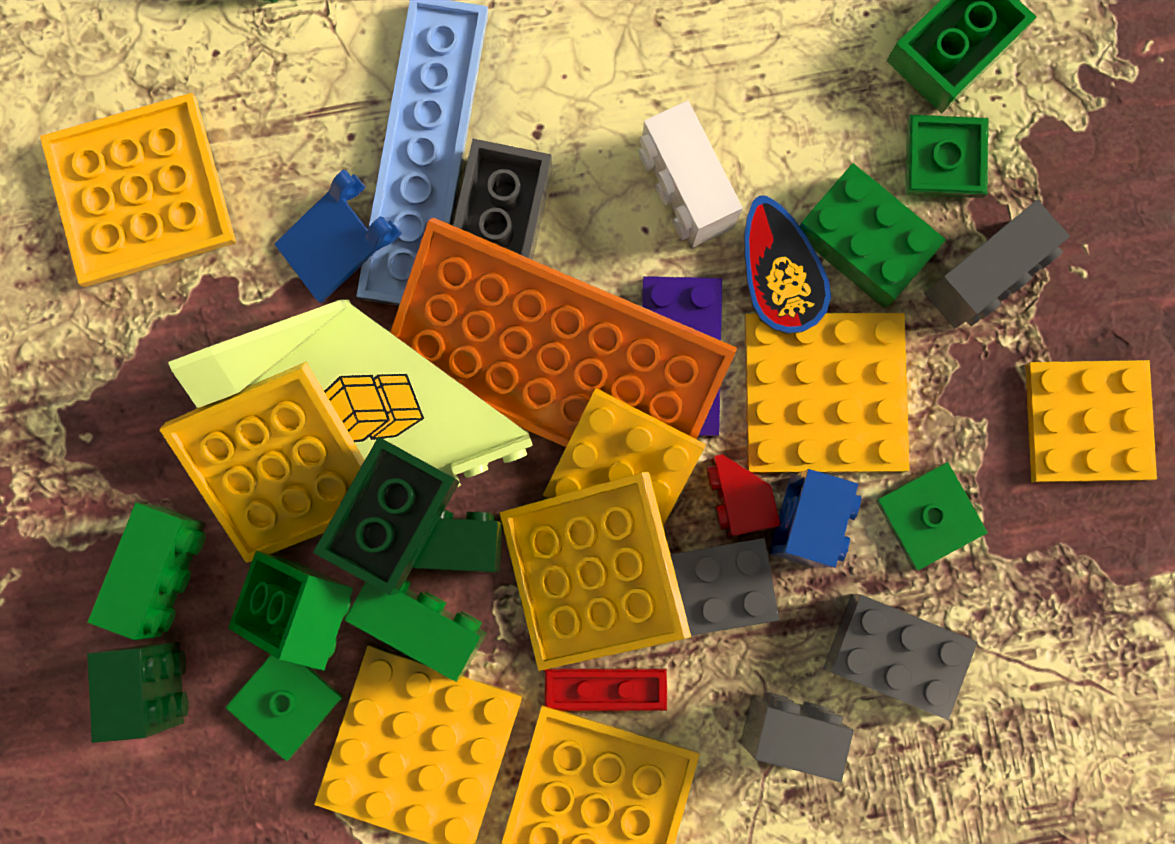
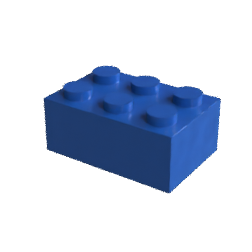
M811 469L790 477L778 516L781 526L775 527L768 554L813 568H836L837 561L843 562L848 552L850 537L845 536L849 519L855 520L860 508L861 496L856 494L859 484Z

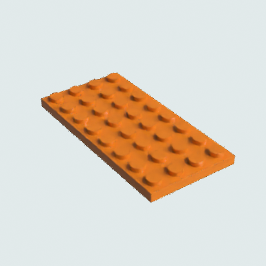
M434 217L428 220L390 331L391 334L516 425L564 447H567L596 388L697 439L737 350V347Z

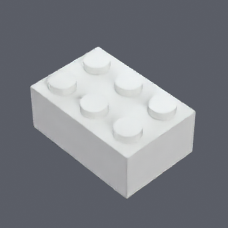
M689 100L644 120L643 133L640 137L642 148L638 149V153L647 171L653 169L659 183L655 184L662 203L665 206L670 204L676 215V218L673 219V224L682 241L688 239L691 247L694 248L734 229L743 207Z

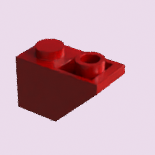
M725 455L714 456L711 459L712 466L706 467L711 490L718 489L721 505L715 506L720 530L727 529L728 537L781 526L772 486Z

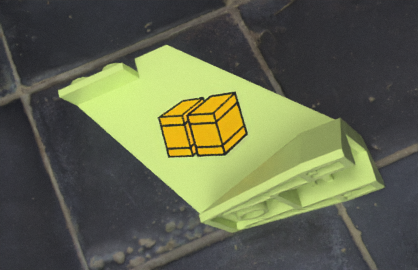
M339 300L168 362L171 371L197 408L240 393L248 386L307 362L364 460L376 439L380 437L459 481L457 476L459 473L463 472L465 478L475 476L488 470V462L502 458L504 463L520 459L527 455L526 448L533 446L527 430H523L350 304L349 300Z

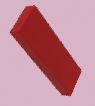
M545 669L544 706L560 711H667V669Z

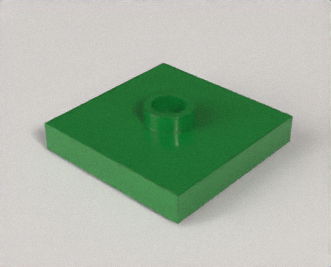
M910 114L907 118L905 195L984 198L988 193L989 118Z
M949 462L943 463L875 500L914 571H919L988 533Z
M270 655L226 706V709L287 762L343 696L310 667L282 661Z

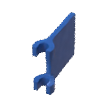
M342 170L334 177L329 191L274 243L315 299L320 303H323L376 251L391 244L402 234L393 221L387 222L381 216L368 229L346 202L358 196L365 189V186L356 175L350 176L346 170Z

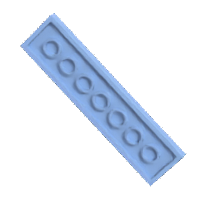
M410 0L369 223L370 226L381 216L387 222L393 221L402 234L391 244L376 251L362 265L356 295L359 300L399 306L428 220L434 217L452 225L489 13L488 6L451 0Z

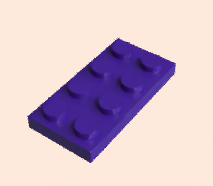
M643 276L642 307L721 340L722 278ZM720 388L698 437H719Z

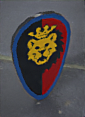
M765 195L756 197L748 212L744 231L746 278L752 306L759 319L772 330L786 334L804 332L817 325L827 313L831 300L829 280L818 255L796 220L770 197Z

